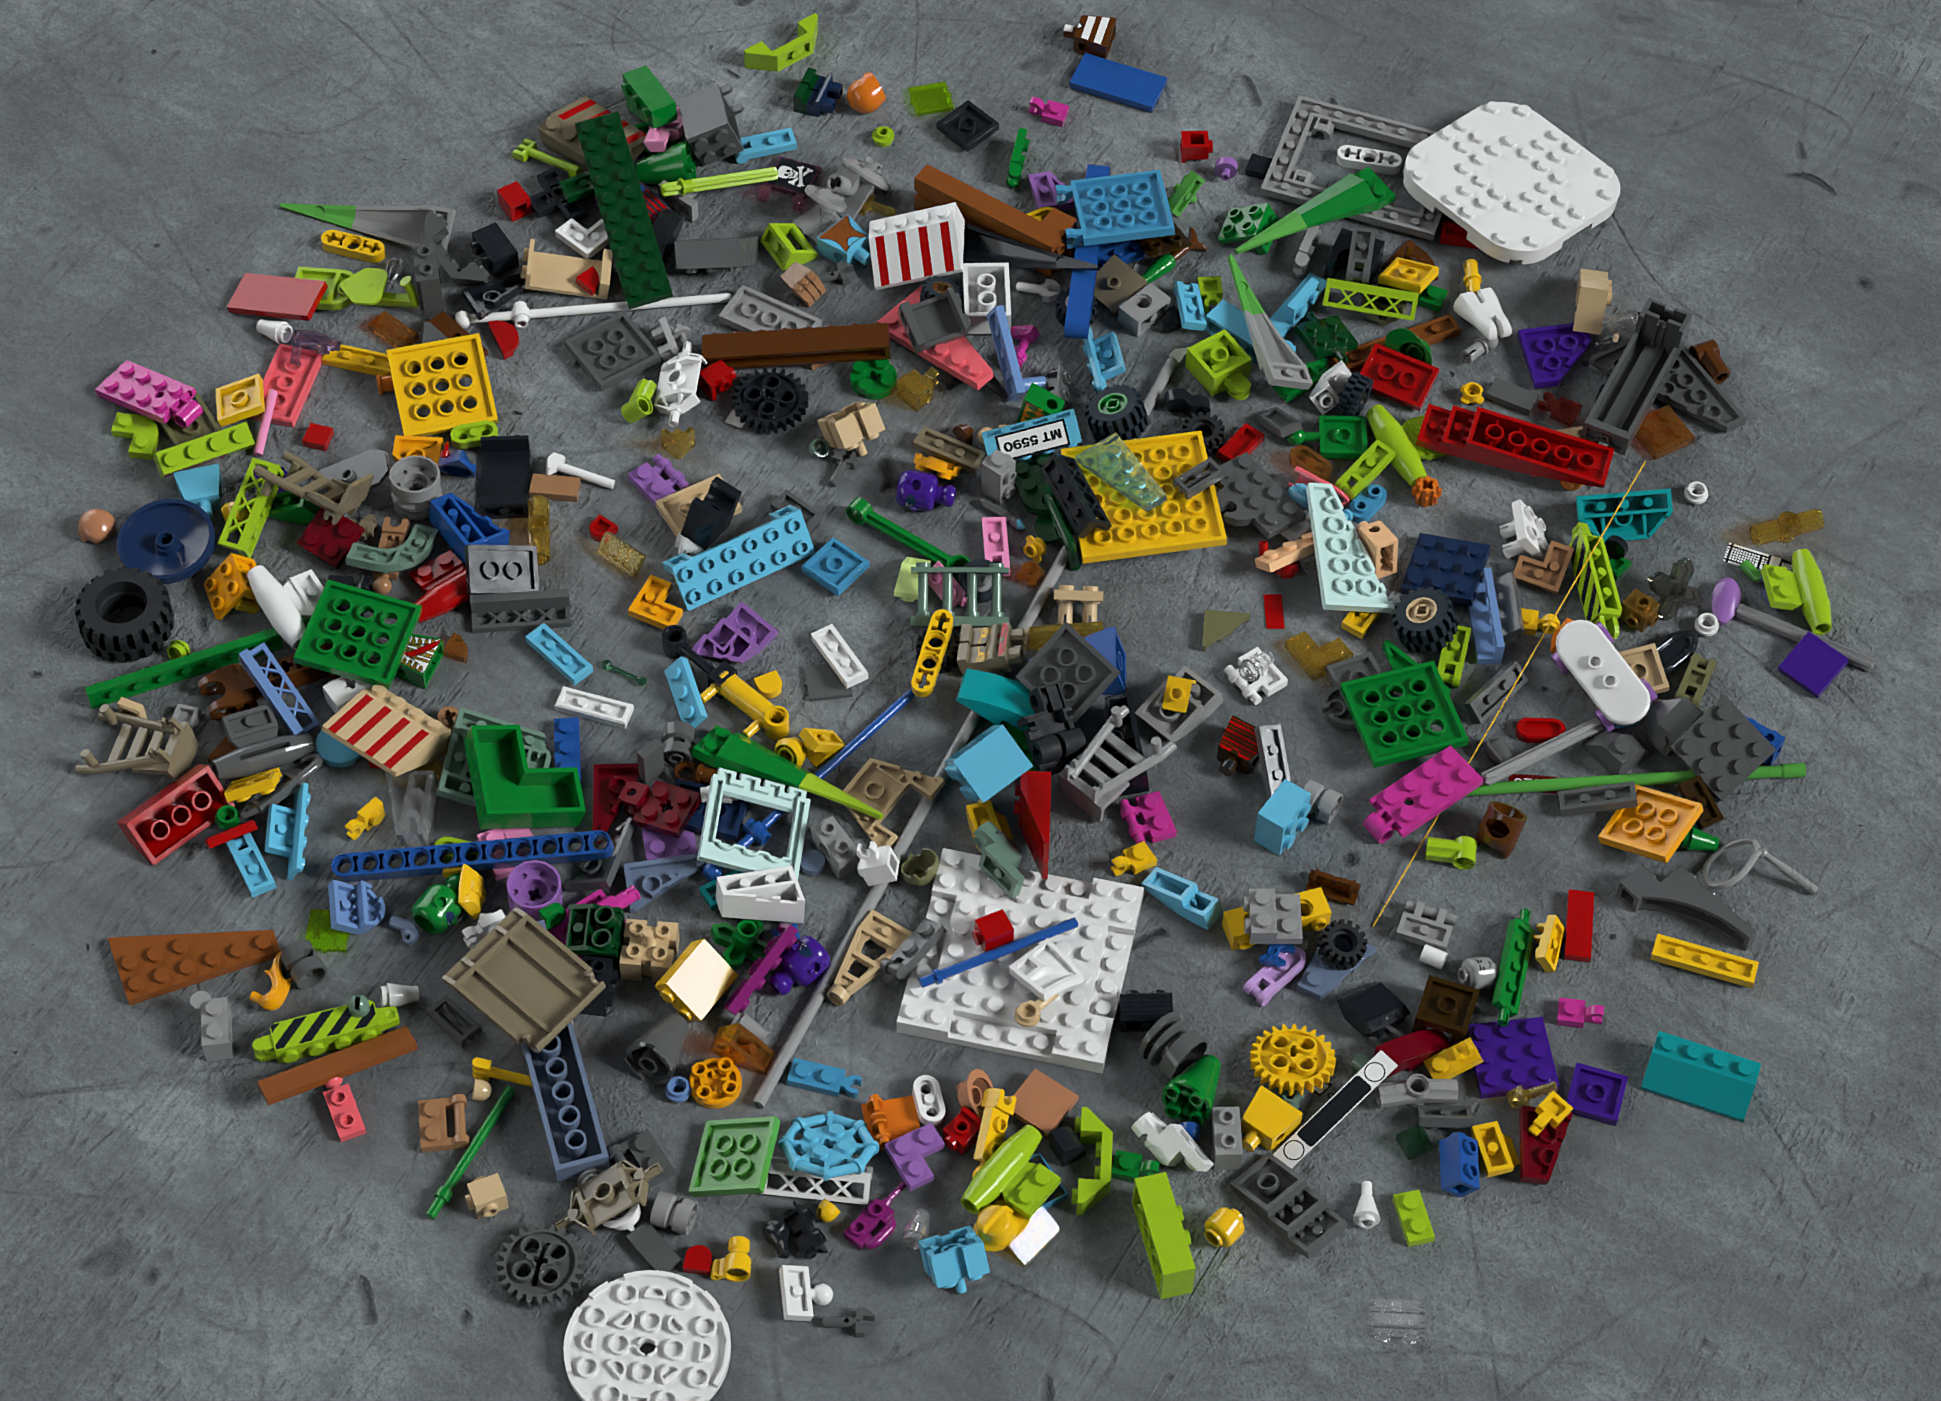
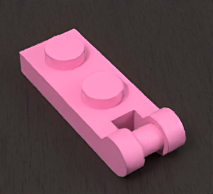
M982 517L984 559L991 562L1002 561L1004 568H1009V574H1002V576H1010L1006 517Z

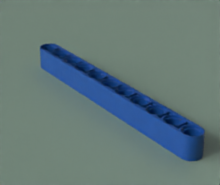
M1087 165L1086 179L1110 176V166ZM1080 242L1075 249L1074 259L1098 266L1101 244L1084 246L1083 242ZM1072 270L1064 338L1088 340L1097 271Z
M597 830L344 853L334 857L331 868L339 880L343 882H359L361 880L370 881L442 874L444 869L462 867L463 864L468 865L475 871L513 868L525 861L532 860L543 861L548 864L602 860L612 855L614 845L608 833ZM598 841H607L605 848L601 850L595 849ZM573 843L582 844L578 851H569ZM548 845L556 846L552 854L544 853V849ZM524 847L530 848L528 855L524 857L518 856L520 849ZM499 849L505 851L501 858H493L495 851ZM470 853H479V856L475 861L467 860V857ZM452 854L453 859L447 864L442 863V858L445 855ZM420 857H428L424 865H416V861ZM402 859V863L398 868L390 867L392 861ZM376 861L374 869L370 871L365 870L368 862ZM343 864H351L347 872H339Z

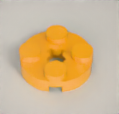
M921 453L915 454L913 460L916 463L915 469L924 472L935 470L938 471L937 476L948 480H954L955 476H959L961 467L931 456L928 458L922 457L923 454Z

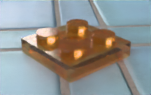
M1669 405L1648 413L1635 435L1654 460L1693 444L1695 436Z

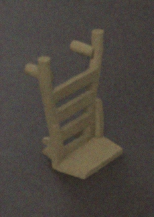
M286 451L282 459L291 464L286 478L283 479L259 465L253 470L254 474L265 480L261 489L262 495L270 496L273 486H278L324 508L323 518L327 520L332 516L333 525L337 524L346 512H348L349 516L354 515L361 502L366 500L374 475L368 474L351 484L333 478L331 481L289 451ZM310 477L315 480L303 487L296 485ZM323 488L328 490V492H326L323 495L316 493L317 491ZM338 498L341 500L339 504L334 502Z
M104 704L99 709L98 720L109 722L110 725H116L118 722L123 723L108 761L99 763L89 749H84L80 755L87 764H77L75 766L76 774H100L132 768L134 773L166 774L175 781L189 771L199 743L188 722H178L175 718H170V721H168L164 717L161 721L113 712L108 704ZM134 726L139 727L126 759L120 760ZM154 730L155 732L145 756H139L149 731ZM166 733L171 734L163 751L160 748Z

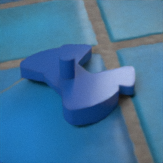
M1267 944L1268 949L1265 954L1259 957V962L1277 968L1286 966V961L1279 957V953H1295V947L1293 944Z

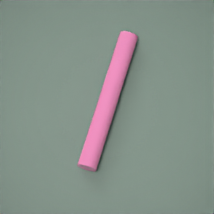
M273 389L268 390L265 412H263L253 455L257 457L263 456L278 392Z

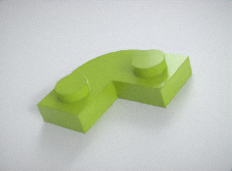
M117 412L111 429L112 436L132 439L128 450L130 458L153 460L160 439L156 423L144 415Z

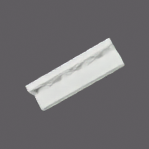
M772 1156L768 1173L779 1174L786 1183L779 1188L767 1187V1177L764 1193H760L868 1205L873 1167L865 1166V1171L860 1175L854 1173L830 1178L829 1180H833L839 1189L833 1194H828L819 1186L823 1182V1178L802 1171L794 1172L789 1168L787 1158ZM799 1176L806 1177L812 1186L806 1191H800L792 1182ZM853 1182L864 1183L863 1197L852 1196L846 1187Z

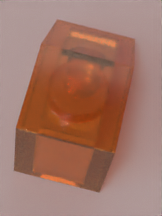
M740 1023L719 1027L710 1047V1050L720 1058H730L736 1067L761 1075L767 1073L775 1055V1052Z

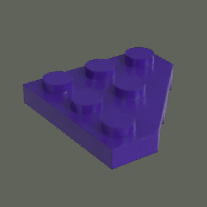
M1574 323L1518 330L1517 337L1534 389L1557 386L1590 346V334L1573 331Z

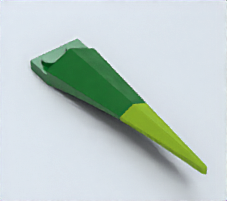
M716 725L693 748L691 756L712 767H720L779 782L833 800L876 819L882 820L883 813L740 732L733 734L729 730Z

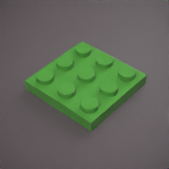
M776 1116L706 1121L688 1192L693 1197L764 1193L781 1121Z

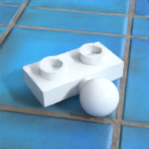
M782 1265L779 1269L784 1320L811 1321L814 1317L812 1300L820 1306L831 1302L833 1291L829 1285L821 1283L811 1288L808 1266Z

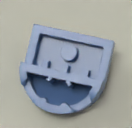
M332 880L328 884L331 929L356 935L367 933L385 915L383 898L381 896L377 898L371 891L372 885L361 880L357 885Z

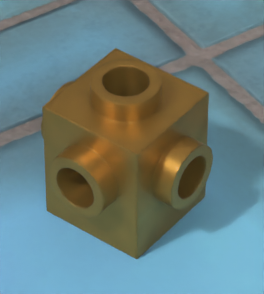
M1637 588L1621 604L1622 612L1619 618L1641 633L1648 626L1653 627L1659 619V614L1657 613L1660 603Z

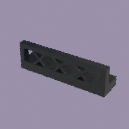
M1053 453L1040 471L1076 536L1084 539L1094 527L1108 531L1112 525L1076 460Z

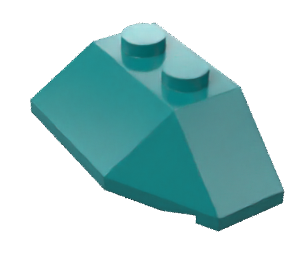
M1671 488L1628 492L1602 536L1604 542L1612 535L1619 536L1625 541L1649 539L1673 513ZM1626 492L1576 496L1578 521L1587 523L1592 535L1601 536Z

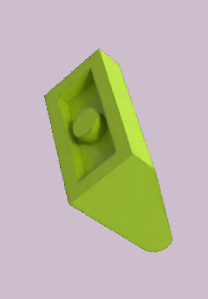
M769 223L760 239V242L781 270H787L794 262L803 265L818 257V253L794 223ZM792 234L803 250H796L786 236Z

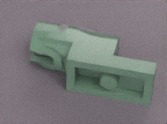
M986 822L973 833L976 837L972 841L982 853L978 866L1012 899L1020 894L1025 879L1018 870L1023 855L1018 851V845L1005 836L992 822Z

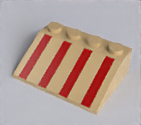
M374 685L360 691L323 724L321 729L394 777L444 757L452 731L440 721L428 716L421 709L412 706L405 699L396 696L382 685Z

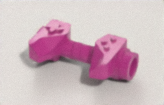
M1033 325L1011 327L1012 338L1020 340L1019 345L1014 346L1019 368L1022 367L1027 359L1025 351L1029 344L1034 343L1040 334Z

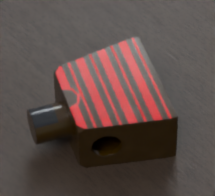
M1232 715L1222 736L1217 753L1218 761L1222 762L1219 766V771L1228 777L1235 770L1243 774H1249L1260 763L1254 730L1256 727Z

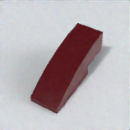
M1426 1029L1398 1037L1377 1046L1374 1056L1382 1050L1398 1065L1387 1076L1388 1078L1405 1069L1410 1072L1425 1065L1424 1060L1452 1047L1442 1031Z

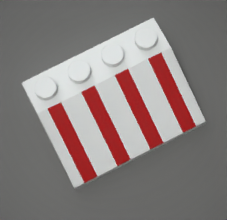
M956 202L870 221L869 245L876 290L923 281L929 277L933 278V276L941 277L963 272L965 220Z

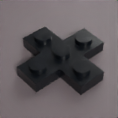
M558 167L537 175V181L544 191L530 196L531 209L538 219L555 211H559L566 222L571 218L577 222L589 217L588 210L582 203V200L591 196L567 203L559 189V182L565 180V177Z

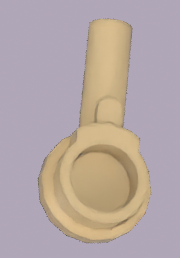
M1058 993L1045 1002L1039 998L1035 1002L1029 1000L1020 1004L1015 1010V1021L1020 1026L1027 1028L1037 1025L1041 1017L1040 1011L1059 996Z

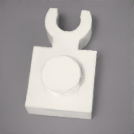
M500 909L494 913H488L478 920V925L462 930L465 936L463 940L466 945L471 947L483 939L506 917L503 911Z

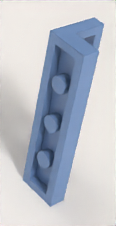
M1484 568L1472 606L1467 605L1477 665L1501 664L1505 644L1492 569Z
M264 642L251 651L245 649L239 653L238 660L266 701L270 703L271 708L290 735L308 733L320 725ZM263 651L268 658L267 667L259 666L253 656ZM270 662H271V664L273 665V667H274L275 669L269 668V667H270ZM268 672L280 675L282 678L280 688L274 687L267 678ZM284 683L286 684V686H287L289 689H284V688H283V687H284ZM282 693L291 694L295 697L296 703L294 708L287 707L281 698ZM298 703L300 704L303 710L297 709ZM296 713L307 715L312 723L302 728L295 718Z

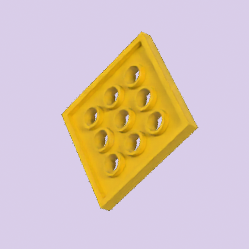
M479 333L386 350L404 436L425 437L451 432L458 425L485 420L498 423ZM458 356H464L468 361L464 365H457L454 360ZM435 360H441L444 366L436 370L431 367V363ZM412 364H417L421 367L420 372L417 374H412L407 369ZM468 377L472 380V384L468 387H463L459 384L460 379ZM439 382H446L449 385L445 391H439L435 386ZM416 386H422L426 391L423 395L417 396L413 394L412 390ZM467 399H473L477 402V405L472 409H468L463 403ZM445 403H449L454 408L451 412L444 413L440 410V407ZM427 408L430 410V414L427 417H420L417 415L418 409Z

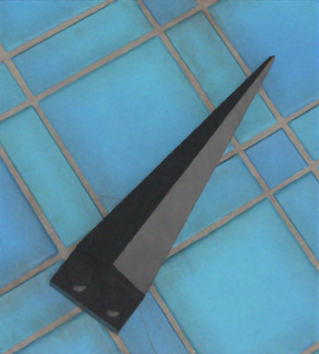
M965 223L963 263H1009V268L1100 270L1095 264L1030 246Z

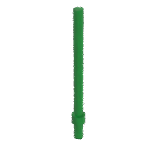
M506 1086L444 1185L439 1186L435 1192V1199L425 1213L428 1219L434 1220L443 1205L448 1204L452 1198L453 1189L515 1094L514 1088Z

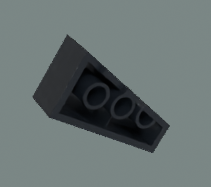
M1130 692L1107 696L1105 698L1103 725L1112 715V707L1125 705L1130 713L1122 719V725L1114 727L1111 732L1143 756ZM1105 741L1101 744L1102 749L1128 769L1135 766L1134 763ZM1100 761V771L1111 779L1118 776ZM1147 771L1129 780L1130 785L1119 797L1150 791Z

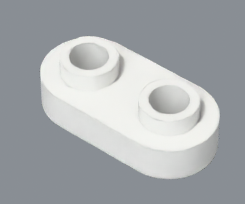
M929 1075L919 1076L914 1081L912 1088L918 1118L924 1125L932 1123L934 1126H938L942 1123L946 1112L939 1082ZM926 1090L929 1094H924L921 1091ZM927 1113H932V1114H934L935 1116H934V1117L928 1116Z

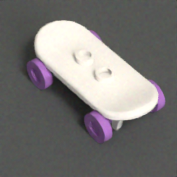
M1575 620L1566 624L1559 631L1556 639L1557 652L1550 656L1552 661L1564 676L1571 672L1599 708L1594 714L1598 720H1601L1607 732L1615 729L1613 723L1617 725H1630L1640 721L1647 714L1650 702L1658 698L1655 691L1644 678L1639 679L1612 645V642H1614L1613 638L1601 622L1594 624L1586 620Z

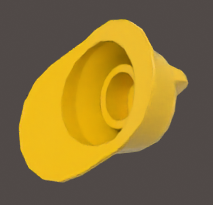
M1002 1199L980 1212L973 1230L976 1236L978 1235L983 1241L986 1252H996L1007 1247L1025 1230L1030 1219L1027 1220L1008 1207L1006 1201Z

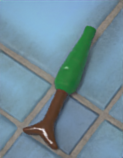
M1193 227L1189 228L1188 240L1192 243V246L1160 256L1144 271L1141 276L1146 279L1148 284L1170 272L1175 267L1176 261L1190 250L1207 251V247L1198 241Z

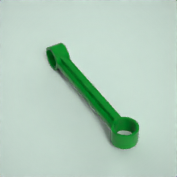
M856 497L845 510L847 516L858 525L867 523L934 563L940 561L944 567H952L955 565L965 566L970 561L964 555H948L873 511L871 505L862 498ZM953 574L954 579L958 582L959 574Z

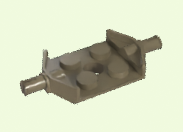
M623 1159L571 1191L570 1207L567 1211L568 1216L555 1222L557 1230L559 1231L563 1227L566 1230L572 1225H578L595 1236L597 1235L593 1230L595 1227L637 1202H640L643 1207L646 1206L648 1182L651 1178L663 1172L661 1165L656 1162L644 1170L642 1167L638 1168ZM610 1188L609 1193L601 1197L602 1191Z

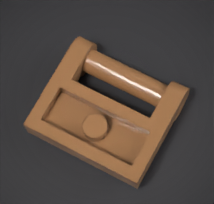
M455 1094L448 1098L418 1101L422 1153L463 1149L469 1146L464 1109L467 1105L466 1095ZM454 1109L455 1136L448 1138L446 1110Z

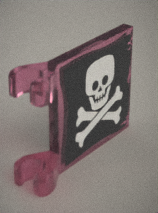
M779 156L773 166L778 171V179L764 182L759 187L758 193H760L758 200L767 202L771 190L792 195V202L794 203L792 209L801 211L807 197L805 188L807 185H814L821 172V167Z

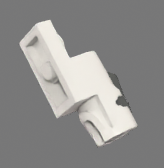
M1148 1112L1140 1117L1131 1127L1136 1140L1149 1160L1159 1161L1166 1166H1175L1185 1157L1184 1162L1191 1170L1207 1172L1214 1165L1180 1124H1169L1167 1126L1153 1112Z

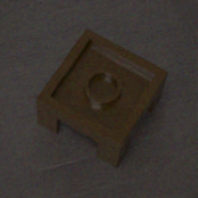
M1429 975L1415 1017L1412 1033L1426 1030L1429 1027L1452 1034L1450 1042L1452 1046L1465 1040L1480 990Z

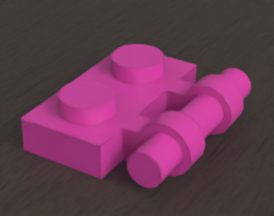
M1159 791L1135 797L1136 807L1130 806L1127 799L1119 802L1121 817L1127 822L1129 826L1128 833L1135 840L1136 844L1142 841L1146 842L1144 837L1148 835L1152 843L1176 837L1177 830ZM1141 817L1144 825L1138 824L1136 818Z

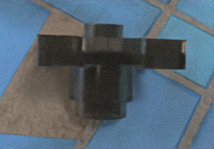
M1684 557L1674 562L1670 575L1658 571L1647 578L1650 590L1660 597L1658 601L1660 606L1657 613L1659 614V620L1666 622L1675 617L1680 603L1692 608L1702 602L1699 588L1688 585L1695 572L1691 559Z

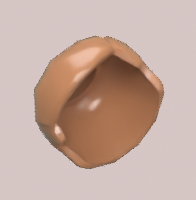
M90 509L84 512L78 523V535L83 542L87 540L92 541L96 545L100 544V542L108 541L115 534L116 530L114 517L111 513L102 509Z

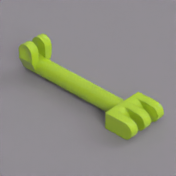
M527 138L522 141V144H519L517 150L515 149L511 153L513 158L522 162H526L531 157L569 172V178L584 173V170L577 165L538 151L537 143Z

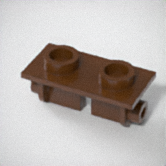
M1316 869L1310 871L1305 891L1321 887L1326 898L1354 906L1361 884L1356 883V880L1351 881L1336 877Z

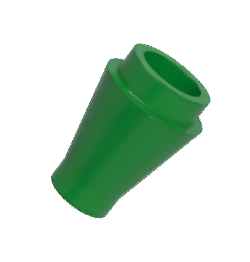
M1692 826L1679 846L1683 847L1685 851L1716 852L1719 845V837L1712 836Z

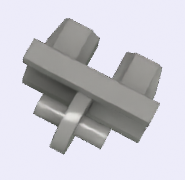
M663 317L659 319L661 326L651 331L658 345L668 341V343L657 348L662 359L667 361L682 352L680 343L683 345L684 342L688 341L692 336V332L688 326H682L681 324H677L675 326L676 329H674L672 326H669L667 318Z

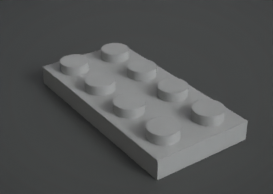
M745 285L739 288L719 314V322L741 332L822 326L821 319Z

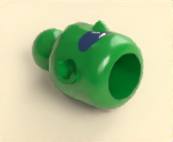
M459 874L448 876L446 885L434 884L427 888L413 905L412 917L416 924L424 931L439 935L445 932L451 925L458 923L456 918L463 911V907L458 903Z

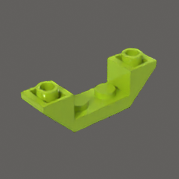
M814 13L799 21L798 37L773 51L762 41L745 49V67L748 69L779 72L813 54L818 35V15Z
M1082 1107L1081 1117H1076L1075 1133H1080L1081 1143L1096 1144L1095 1158H1100V1166L1095 1165L1094 1179L1078 1178V1189L1072 1188V1205H1077L1076 1215H1083L1108 1195L1111 1185L1113 1132L1088 1107Z

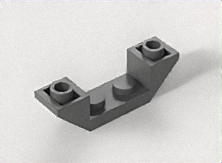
M432 210L429 211L424 245L435 244L438 264L455 285L478 286L489 283L487 278L490 275L482 265L478 267L473 261L464 269H461L454 259L448 260L445 256L448 252L439 242L449 234L446 229L448 223L441 214L436 216Z

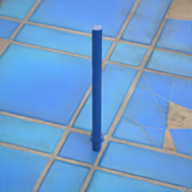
M1074 917L941 970L936 968L931 971V974L918 978L919 984L922 988L934 983L939 985L943 983L944 979L1077 928L1078 922Z

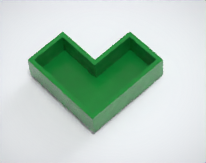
M520 725L470 726L464 739V746L480 829L579 826L586 809L577 767L528 768Z

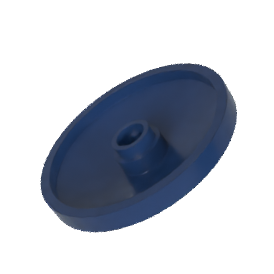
M162 499L140 507L126 519L117 537V551L125 569L130 570L132 567L138 568L140 572H143V570L150 572L153 577H158L162 584L180 582L196 574L209 561L216 544L215 530L208 514L198 505L181 499Z

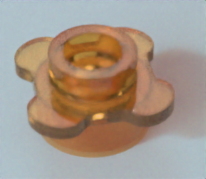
M1028 561L1022 564L1021 571L1016 573V578L1025 581L1029 586H1036L1037 580L1044 576L1045 571L1036 562Z

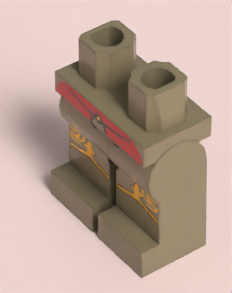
M1010 622L1002 623V625L994 624L983 628H973L971 624H962L957 654V663L962 675L964 676L967 668L988 673L1000 672L1001 670L1011 672L1012 664L1024 663L1022 647H1014L1026 644L1027 636L1024 628L1012 629Z

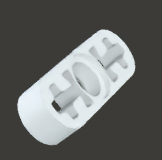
M1343 145L1337 151L1336 161L1340 166L1363 170L1369 166L1373 172L1394 175L1400 171L1402 159L1400 155L1394 152ZM1366 157H1371L1375 161L1366 162L1363 159Z

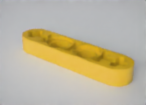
M937 610L931 617L911 681L912 692L918 697H928L934 690L953 629V615L948 610ZM942 618H943V619H946V622L943 623L942 632H941V631H939L938 629H939V622H940V621L942 620ZM933 638H938L943 643L940 647H932L929 641ZM927 659H932L936 662V665L933 668H925L922 663ZM923 675L927 676L926 685L923 688H919Z

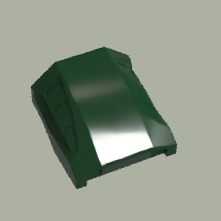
M597 904L568 905L569 923L565 946L576 955L612 956L619 959L622 945L624 946L625 915L621 907Z

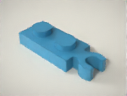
M794 1058L787 1079L788 1086L839 1097L840 1091H844L849 1097L857 1098L858 1089L851 1088L850 1086L853 1084L862 1085V1077L858 1075L845 1077V1069Z

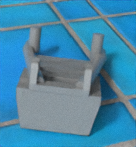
M1125 705L1112 707V715L1087 748L1058 774L1063 795L1099 823L1103 820L1105 808L1130 785L1129 780L1160 763L1177 749V746L1172 741H1169L1162 748L1161 739L1153 737L1151 739L1152 756L1146 759L1111 732L1113 728L1120 727L1122 719L1130 713ZM1105 741L1134 763L1135 766L1128 769L1100 747L1101 744ZM1092 756L1096 757L1118 776L1111 779L1091 764L1089 760ZM1081 771L1085 772L1099 783V786L1092 788L1080 779L1078 775Z

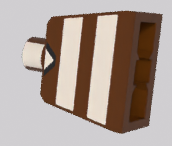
M1083 15L1078 26L1065 25L1063 37L1074 39V52L1081 55L1088 53L1107 59L1116 34L1117 18Z

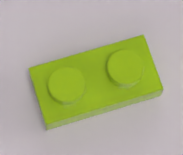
M1420 1190L1394 1194L1392 1201L1407 1246L1411 1247L1434 1242L1435 1235Z

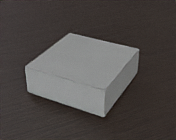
M177 703L171 718H175L178 722H188L193 732H195L202 715V710L199 707Z

